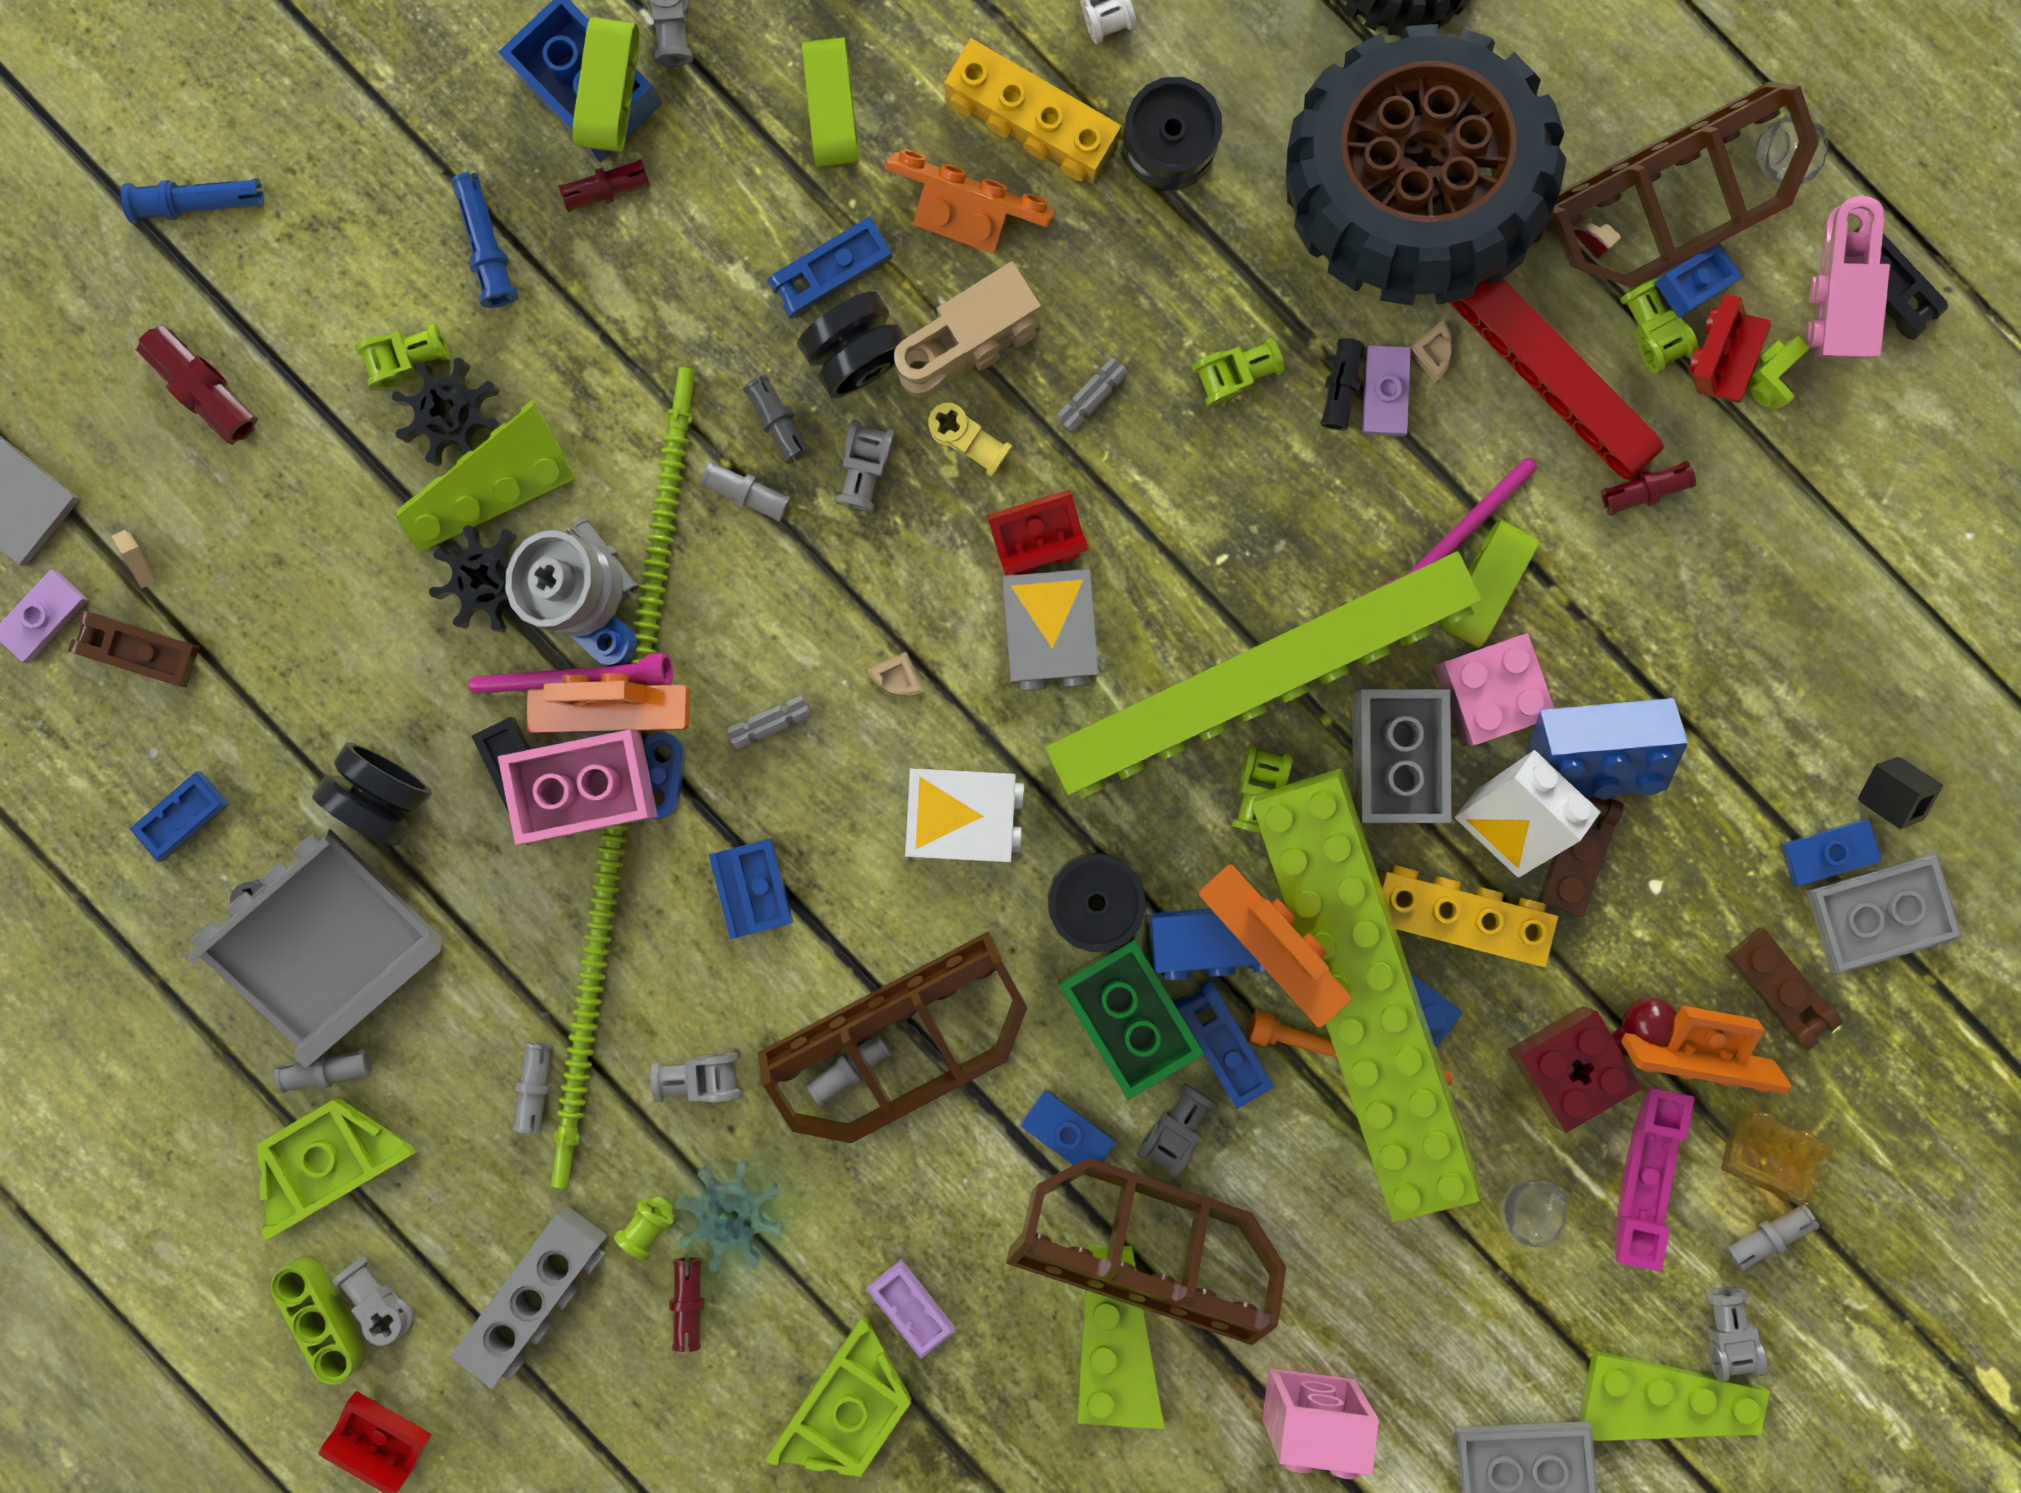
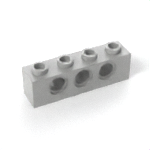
M568 1205L564 1206L555 1215L450 1355V1358L491 1389L502 1377L510 1381L526 1361V1358L520 1353L530 1341L536 1346L553 1323L546 1318L555 1306L563 1310L579 1290L573 1282L582 1270L589 1275L603 1258L605 1252L600 1249V1246L608 1236ZM551 1254L564 1256L568 1261L569 1270L567 1272L557 1271L551 1264ZM525 1290L536 1291L541 1296L542 1306L533 1307L529 1305L525 1300ZM505 1325L510 1327L515 1334V1342L504 1341L498 1333V1326Z

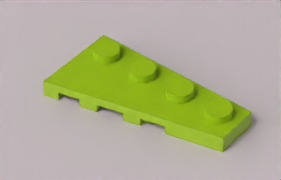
M532 399L521 408V412L507 424L504 422L491 433V437L474 451L470 450L457 461V465L442 477L438 476L396 510V518L418 553L462 533L463 528L467 525L475 527L576 479L575 472L535 401Z
M1088 1243V1250L1093 1253L1094 1257L1103 1260L1107 1259L1109 1245ZM1124 1246L1121 1261L1133 1265L1134 1270H1136L1132 1247ZM1085 1290L1077 1424L1165 1430L1143 1309Z
M1593 1350L1578 1422H1590L1593 1441L1762 1435L1770 1391L1764 1386L1731 1379L1726 1382H1719L1712 1375Z

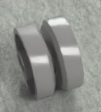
M559 530L540 531L525 539L512 554L506 570L505 591L511 608L523 621L569 636L589 635L603 628L615 615L622 598L623 576L617 560L610 552L602 546Z

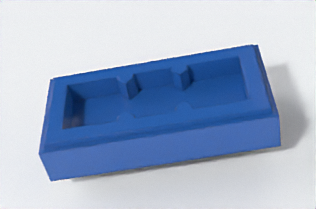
M196 771L135 823L130 830L156 861L162 862L230 804L203 772Z
M1861 819L1780 844L1793 886H1801L1882 861L1869 819Z
M1047 1089L1042 1092L1020 1123V1127L1072 1165L1088 1157L1103 1162L1116 1144L1114 1138Z

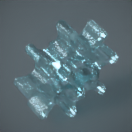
M742 1160L737 1165L736 1178L730 1183L717 1181L713 1176L711 1166L708 1164L702 1166L698 1171V1176L706 1185V1196L695 1200L682 1194L674 1202L676 1209L689 1210L697 1218V1228L694 1231L684 1233L679 1239V1246L686 1248L692 1241L697 1239L708 1241L714 1250V1257L709 1264V1270L712 1272L718 1271L722 1265L723 1252L730 1248L742 1251L748 1266L755 1267L760 1259V1254L752 1245V1236L761 1231L778 1237L784 1228L782 1222L769 1221L761 1212V1203L776 1197L779 1192V1186L773 1183L762 1192L750 1190L744 1181L745 1173L750 1166L747 1160ZM708 1205L710 1206V1214H709V1215H707V1207H708ZM724 1209L727 1212L735 1210L738 1213L734 1222L731 1219L723 1220L720 1215ZM749 1216L752 1217L751 1226H749V1224H748V1217H749Z

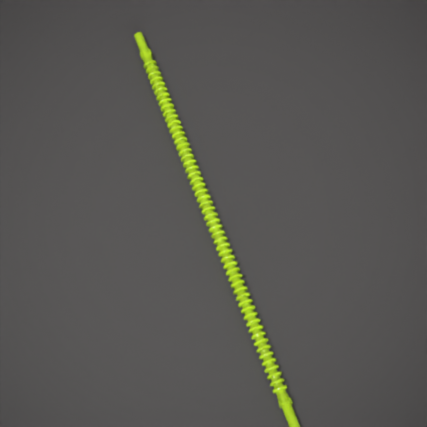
M678 368L672 409L667 410L666 419L669 422L668 435L662 438L667 443V446L661 449L665 459L659 461V465L663 467V472L657 474V478L661 479V484L655 486V490L659 492V497L653 499V502L657 504V509L651 511V515L655 516V522L649 524V527L653 529V534L647 536V539L651 541V547L645 548V552L649 554V559L643 561V564L647 566V572L641 573L646 582L644 585L639 586V589L644 591L643 597L637 598V601L642 603V607L635 611L636 615L640 616L639 622L633 623V626L638 628V632L635 634L637 650L635 656L628 664H638V661L645 659L647 654L657 653L655 650H652L653 643H658V639L654 637L655 631L660 630V626L656 625V620L662 618V614L658 612L659 606L664 605V602L660 600V595L666 593V589L662 588V582L668 580V577L664 575V570L670 568V565L666 563V557L672 556V552L668 550V545L674 543V540L670 538V532L676 531V528L672 526V520L678 518V515L673 510L674 507L680 506V503L675 501V497L682 493L677 488V485L684 481L683 477L679 476V472L686 468L681 463V460L688 456L683 451V447L689 445V440L685 439L688 425L693 420V413L689 411L696 371L690 368ZM639 681L632 682L641 685ZM627 824L606 828V833L600 835V838L604 840V846L598 848V851L602 852V859H597L596 863L601 868L600 871L594 873V876L598 877L599 881L598 884L592 885V888L597 890V894L590 898V901L595 903L594 909L588 910V913L593 915V919L586 923L587 927L591 928L590 934H585L584 936L586 940H589V944L582 948L583 952L587 953V957L580 961L582 965H585L584 971L578 973L579 977L583 978V982L576 986L581 991V995L574 999L575 1002L579 1003V1007L572 1011L577 1016V1020L570 1024L572 1028H575V1032L568 1037L573 1041V1045L566 1049L568 1053H571V1058L565 1060V1064L569 1066V1070L563 1073L567 1083L561 1085V1089L565 1091V1096L559 1098L563 1108L557 1111V1115L561 1117L558 1130L554 1132L553 1141L557 1145L550 1186L555 1188H568L574 1145H579L580 1142L578 1120L584 1117V1113L580 1111V1106L586 1104V1101L582 1099V1094L588 1091V1088L584 1086V1081L590 1079V1076L586 1074V1068L592 1066V1063L588 1061V1056L594 1054V1050L590 1049V1043L596 1041V1038L592 1036V1031L598 1029L593 1020L600 1016V1013L595 1011L596 1005L602 1003L597 998V995L604 991V988L599 986L600 980L606 978L601 973V970L608 966V963L603 961V957L610 953L605 948V945L612 940L611 937L607 936V932L614 928L612 924H609V919L616 915L615 912L611 911V907L618 903L616 899H613V894L620 890L619 887L615 886V882L621 879V875L617 874V869L623 867V863L619 861V856L625 854V850L621 849V844L627 842V838L623 836V831L629 829Z

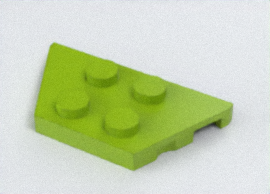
M339 1097L256 1145L257 1163L262 1174L259 1182L260 1200H264L265 1226L261 1227L264 1241L274 1237L415 1154L417 1151L414 1146Z
M862 1315L767 1454L765 1461L770 1465L778 1466L779 1462L805 1465L806 1470L823 1472L830 1469L842 1475L861 1477L911 1404V1397L865 1316Z

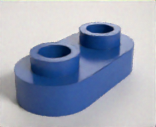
M616 614L603 628L589 635L571 636L597 662L607 666L628 664L635 656L637 650V639L634 632ZM611 637L612 645L607 650L606 641Z
M656 732L647 736L643 740L652 790L661 789L665 794L664 803L659 806L656 805L658 817L652 819H662L674 813L679 805L685 748L681 740L675 735ZM667 746L671 751V756L667 762L662 763L657 758V751L660 747Z

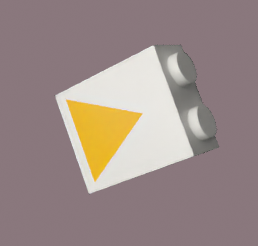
M1533 750L1476 789L1455 816V819L1519 878L1581 841L1600 814V811L1537 751Z
M910 768L905 857L1011 862V853H1020L1022 827H1013L1014 809H1023L1024 783H1015L1016 774Z

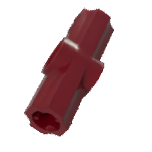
M161 324L154 329H149L139 338V344L135 350L168 383L166 385L168 391L191 412L199 414L221 439L233 445L252 433L259 419L226 387L228 385L226 379L205 359L198 355L196 356L172 330Z

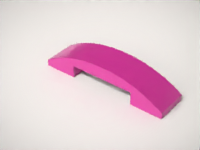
M1649 1087L1645 1094L1630 1140L1620 1190L1615 1247L1616 1262L1662 1272L1670 1228L1665 1226L1664 1223L1680 1139L1687 1141L1695 1099L1693 1096Z

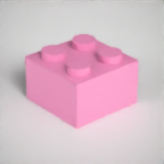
M1528 633L1433 665L1441 689H1450L1451 717L1462 747L1474 746L1534 725L1537 722L1540 710L1555 709Z

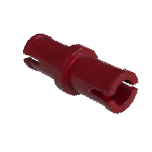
M638 159L636 162L605 172L603 167L596 169L595 175L564 185L560 184L558 187L561 195L565 198L563 201L569 213L572 210L605 200L606 204L614 202L615 196L643 187H650L651 185L645 173L643 162L641 159Z
M1684 461L1681 464L1652 474L1650 471L1641 472L1637 475V479L1611 488L1602 489L1601 498L1605 508L1610 506L1607 509V513L1612 516L1617 512L1644 503L1648 506L1657 504L1661 497L1688 488H1694L1696 486L1693 468L1688 469L1690 468V463Z
M685 1257L673 1259L674 1298L669 1300V1310L673 1311V1351L685 1352V1333H688L689 1352L701 1349L700 1310L705 1308V1299L700 1297L701 1258L689 1257L688 1276H685Z

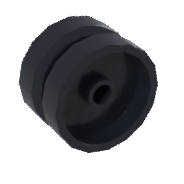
M1163 77L1146 84L1137 93L1126 114L1123 131V155L1130 171L1143 184L1160 191L1181 190L1197 183L1209 170L1222 134V114L1214 96L1200 83L1185 77Z
M875 291L858 294L827 311L814 321L800 335L797 341L798 348L810 366L823 365L818 378L831 399L841 398L867 386L895 366V349L906 336L899 325H885L890 315L889 310Z
M346 742L334 760L337 771L343 777L324 776L312 794V799L330 815L356 831L379 842L398 846L411 827L407 816L402 811L421 812L432 791L419 778L384 756L358 744Z
M1103 853L1081 854L1065 862L1053 876L1047 893L1049 916L1058 934L1072 946L1088 952L1111 951L1127 943L1139 930L1146 911L1145 890L1137 874L1121 860ZM1094 894H1099L1105 899V903L1101 904L1103 908L1099 911H1094L1088 906V900Z

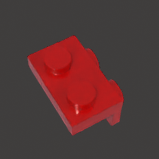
M1724 294L1719 308L1713 307L1711 309L1705 326V333L1708 334L1703 349L1697 348L1695 350L1689 368V373L1693 374L1699 394L1736 403L1742 402L1771 328L1770 320L1745 314L1742 297Z
M1069 489L986 515L1005 575L1031 574L1037 571L1040 565L1053 561L1056 563H1067L1077 559L1080 553L1089 550L1081 529L1073 496Z
M355 1391L347 1401L334 1431L323 1443L318 1454L383 1493H398L416 1468L432 1434L387 1409L377 1401Z

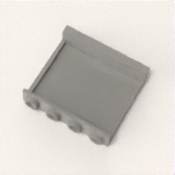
M330 828L320 837L312 833L294 849L293 852L297 857L288 865L283 866L279 862L267 871L259 880L263 886L252 896L246 891L238 896L226 908L225 911L229 916L221 923L216 925L210 921L200 929L191 939L195 946L187 958L193 963L200 957L296 1046L293 1057L304 1068L311 1065L439 954L443 940Z

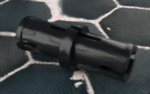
M1350 338L1337 340L1338 346L1332 374L1326 377L1325 387L1328 389V394L1320 424L1331 430L1344 431L1348 429L1354 394L1359 393L1361 385L1357 378L1365 345L1359 340Z

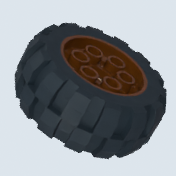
M1438 24L1406 26L1402 29L1401 39L1386 43L1381 33L1348 50L1345 53L1343 68L1336 64L1326 68L1305 94L1304 109L1293 119L1287 148V203L1294 208V228L1309 254L1317 258L1324 255L1329 260L1327 273L1354 291H1359L1365 282L1382 289L1380 301L1411 306L1414 304L1416 294H1435L1436 304H1444L1474 296L1478 283L1484 280L1488 285L1499 283L1524 262L1527 250L1532 244L1540 241L1561 191L1566 157L1560 149L1565 133L1556 104L1549 94L1537 96L1541 82L1537 74L1515 52L1506 60L1493 52L1495 45L1493 38L1463 28L1460 38L1437 35ZM1369 138L1373 139L1370 143H1364ZM1462 138H1469L1475 145L1465 143ZM1423 139H1431L1438 144L1435 146L1430 143H1424ZM1381 158L1387 166L1377 165L1372 160ZM1420 165L1426 166L1427 169L1421 168ZM1478 167L1491 168L1492 177L1479 172ZM1462 180L1468 183L1463 186L1454 185ZM1390 186V193L1382 203L1372 196L1384 187ZM1411 191V192H1413V193H1415V194H1422V195H1420V196H1410V195H1408L1407 193H1409V192ZM1440 198L1447 214L1434 216L1433 205L1437 204Z

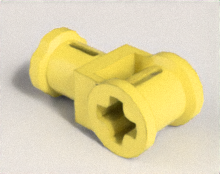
M954 403L937 405L931 411L928 418L931 436L938 444L950 446L963 456L970 457L986 469V475L991 478L1013 447L1009 442L1003 444L986 433L980 425L966 416L964 410L959 405ZM951 415L956 416V426L959 430L956 433L948 430L945 435L940 433L941 425L938 420L941 417L948 420Z

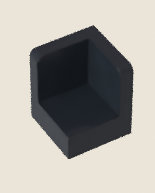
M1896 757L1874 766L1858 800L1901 830L1925 820L1943 784L1906 760Z

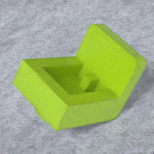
M1799 336L1784 344L1778 339L1766 348L1759 357L1762 364L1754 370L1749 382L1750 392L1754 399L1761 405L1770 407L1773 411L1789 404L1795 398V395L1779 377L1810 349Z

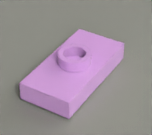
M1367 345L1365 348L1361 434L1405 436L1407 434L1411 347Z
M50 569L0 623V642L21 662L31 663L89 599L60 572Z
M902 1259L867 1286L866 1290L920 1359L955 1332L956 1327Z

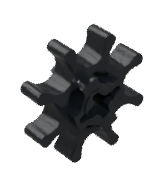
M459 357L454 359L452 374L444 380H436L432 368L424 362H418L416 369L424 379L422 391L415 396H406L399 391H394L392 394V399L402 406H412L415 413L413 422L408 427L398 429L396 437L405 443H410L419 435H427L431 443L425 460L434 466L442 464V453L447 446L459 444L464 456L470 450L474 451L471 445V437L474 432L481 428H489L494 431L502 425L495 419L483 418L480 412L483 401L498 395L499 388L492 382L486 381L477 389H467L465 376L470 370V365ZM442 399L452 406L449 413L453 424L443 418L446 415V410Z
M467 525L463 528V532L468 539V548L462 556L453 558L449 553L441 549L434 551L433 556L435 559L447 562L450 565L452 577L448 584L442 587L430 588L429 594L431 597L439 600L452 594H456L459 597L461 610L453 619V624L456 627L468 628L473 614L479 610H485L490 616L491 629L503 633L507 630V626L502 619V610L509 603L505 591L506 570L510 562L508 552L510 546L517 540V535L510 530L504 529L501 532L499 542L495 546L484 548L480 543L479 530ZM472 570L487 574L492 581L499 584V588L483 585L477 577L471 574Z

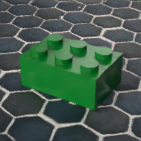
M1133 936L1127 943L1111 951H1105L1057 980L1060 989L1127 1100H1130L1204 1055Z

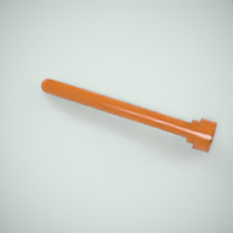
M1257 1008L1254 1010L1247 1033L1248 1043L1266 1047L1267 1044L1275 1045L1276 1042H1281L1337 1058L1331 1038L1281 1025V1020L1274 1018V1013ZM1443 1070L1447 1084L1450 1086L1453 1077L1449 1071Z

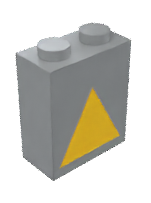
M1090 569L1002 576L1011 684L1020 683V691L1046 689V681L1063 680L1064 687L1090 685L1089 678L1099 675Z

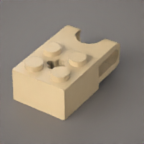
M1013 261L937 307L938 318L903 339L897 345L894 360L900 383L905 391L912 396L925 397L977 367L978 371L988 368L1000 359V351L1012 344L1015 348H1019L1037 335L1035 330L1040 327L1041 305ZM922 362L926 363V365L921 369L912 368L913 366L919 365Z

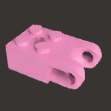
M1868 196L1853 197L1832 210L1825 221L1820 270L1817 277L1811 278L1809 288V304H1816L1815 320L1807 322L1805 331V343L1812 348L1811 358L1869 359L1881 357L1890 264H1880L1885 217L1881 203L1874 198ZM1848 215L1855 217L1859 221L1860 228L1858 232L1848 229Z

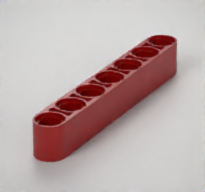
M1505 279L1490 285L1484 280L1476 285L1474 296L1448 302L1617 475L1625 480L1632 481L1663 451V443L1657 434Z

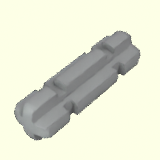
M1114 358L1109 359L1100 369L1101 374H1095L1072 398V404H1067L1057 414V421L1065 430L1070 433L1075 432L1084 422L1083 417L1085 415L1089 417L1112 393V387H1117L1126 378L1128 371L1118 360Z
M802 696L795 697L786 701L787 705L784 707L781 705L775 706L748 718L749 722L746 724L740 722L729 727L727 733L733 747L741 749L752 744V740L755 738L761 740L790 727V723L793 721L797 724L810 718L811 710L806 699Z

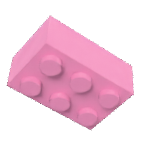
M629 729L498 756L515 845L530 844L658 817L641 731Z
M1269 1368L1262 1421L1279 1463L1285 1464V1468L1297 1473H1311L1312 1469L1316 1468L1330 1470L1332 1475L1344 1479H1356L1358 1474L1372 1476L1379 1419L1356 1380Z

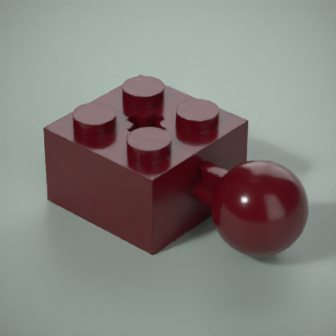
M1657 997L1640 998L1631 1003L1626 1009L1622 1019V1027L1610 1033L1598 1011L1581 1006L1512 1046L1508 1051L1551 1125L1564 1133H1568L1643 1089L1624 1056L1628 1055V1052L1621 1040L1625 1033L1635 1034L1650 1044L1667 1047L1673 1036L1674 1018L1677 1015V1011L1670 1003ZM1577 1061L1580 1063L1579 1071L1575 1076H1571L1569 1074L1574 1071L1572 1063Z

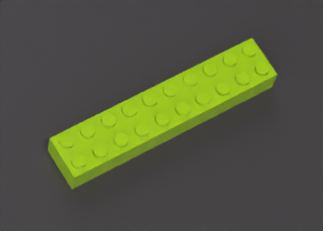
M1459 551L1454 552L1045 746L1067 795L1078 792L1080 799H1083L1104 789L1106 785L1103 779L1118 772L1120 779L1123 780L1144 770L1146 767L1142 760L1157 753L1161 761L1186 750L1183 741L1195 735L1199 736L1201 742L1227 731L1223 722L1238 716L1241 723H1244L1267 712L1265 702L1276 697L1279 698L1281 704L1291 701L1309 692L1305 684L1316 678L1323 685L1350 673L1346 664L1359 659L1361 666L1367 665L1390 654L1391 651L1388 644L1399 640L1402 647L1433 634L1429 625L1437 621L1444 628L1473 615L1474 612L1471 605L1482 601Z
M1342 768L1257 794L1251 804L1285 905L1296 918L1292 922V926L1302 938L1309 933L1324 948L1327 954L1321 959L1330 968L1328 971L1351 996V1001L1326 1023L1392 1222L1480 1202V1180Z

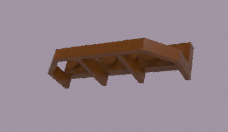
M1768 82L1561 191L1547 224L1556 227L1570 266L1634 288L1791 206L1819 145L1801 86ZM1787 105L1799 143L1775 197L1747 211L1724 144L1738 138L1741 135L1740 130L1752 123L1762 124L1778 117L1781 114L1780 109ZM1707 147L1731 220L1675 249L1652 182L1661 177L1662 170L1674 164L1675 166H1682L1698 159L1701 156L1700 151ZM1635 185L1660 257L1626 275L1586 262L1572 224L1582 219V212L1594 206L1605 207L1618 201L1622 197V191Z
M988 931L757 1052L763 1087L792 1132L853 1143L1006 1063L1027 1011V1006ZM996 970L1013 1000L995 1047L960 1065L926 1005L935 1000L946 999L952 996L958 988L975 979H984ZM917 1012L950 1070L891 1101L856 1042L868 1040L875 1036L880 1029L897 1020H906ZM845 1048L880 1105L879 1108L850 1123L795 1113L777 1083L794 1079L802 1070L819 1061H827L834 1058L840 1050Z
M1089 1157L1038 1183L1032 1190L1023 1231L1010 1246L1006 1264L1250 1345H1254L1278 1327L1286 1274L1285 1264L1253 1213ZM1082 1175L1121 1187L1106 1260L1094 1257L1093 1253L1088 1249L1076 1246L1067 1248L1052 1243V1240L1046 1235L1036 1233L1044 1195ZM1134 1192L1194 1211L1181 1285L1176 1284V1281L1169 1276L1162 1274L1148 1275L1134 1270L1133 1265L1121 1261ZM1208 1216L1238 1226L1269 1274L1264 1313L1257 1311V1307L1250 1303L1240 1301L1232 1303L1217 1298V1295L1211 1290L1196 1288Z

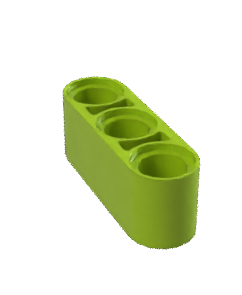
M597 17L589 19L573 118V141L576 146L622 152L624 148L639 52L640 35L637 23Z
M846 38L802 41L811 137L816 167L859 163Z
M1499 519L1490 530L1468 571L1482 601L1471 605L1474 612L1473 615L1444 628L1440 624L1439 629L1477 650L1480 649L1492 632L1535 553L1539 539Z
M300 1257L276 1272L270 1284L272 1297L313 1374L320 1382L326 1385L342 1383L362 1366L366 1357V1349L326 1271L318 1260L312 1257ZM292 1272L299 1274L303 1278L305 1283L304 1290L294 1286L291 1280ZM312 1312H317L323 1316L326 1323L325 1329L319 1328L314 1324ZM333 1351L342 1353L346 1359V1367H341L334 1362L332 1357Z

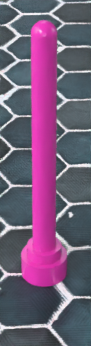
M1532 458L1523 459L1408 574L1454 553L1536 471L1537 464ZM1388 580L1383 586H1385V585H1387V584H1389V583H1391V582H1393V581H1392V580Z
M668 653L647 654L645 659H640L638 664L477 676L469 680L468 688L474 694L544 689V683H562V675L589 676V682H601V675L609 673L629 675V682L639 681L641 685H672L673 666Z

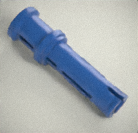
M469 172L461 173L451 179V183L458 200L460 213L471 246L472 255L469 266L478 278L482 292L479 296L480 304L484 308L506 306L519 298L517 288L511 286L506 266L509 263L507 254L502 249H499L495 239L478 174L472 173L471 180Z
M258 178L177 186L175 182L170 180H162L156 186L136 187L133 183H126L121 187L123 211L128 221L132 224L140 223L142 218L165 216L168 220H176L178 217H182L183 212L253 206L263 207L265 199L264 191H257V188L262 187Z

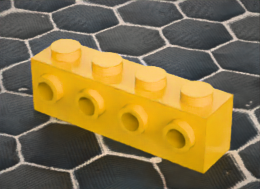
M972 38L968 41L944 82L945 97L949 99L948 103L954 110L965 116H970L973 113L985 120V125L993 133L1003 138H1007L1010 135L1024 143L1023 148L1028 153L1038 159L1044 160L1046 157L1061 165L1060 169L1067 176L1076 181L1086 179L1094 184L1120 139L1122 125Z
M1393 865L1391 873L1378 871V877L1397 930L1546 968L1558 916L1545 913L1547 904L1520 898L1518 906L1502 902L1504 893L1482 887L1477 888L1476 895L1460 891L1462 882L1435 876L1434 884L1417 880L1419 871Z

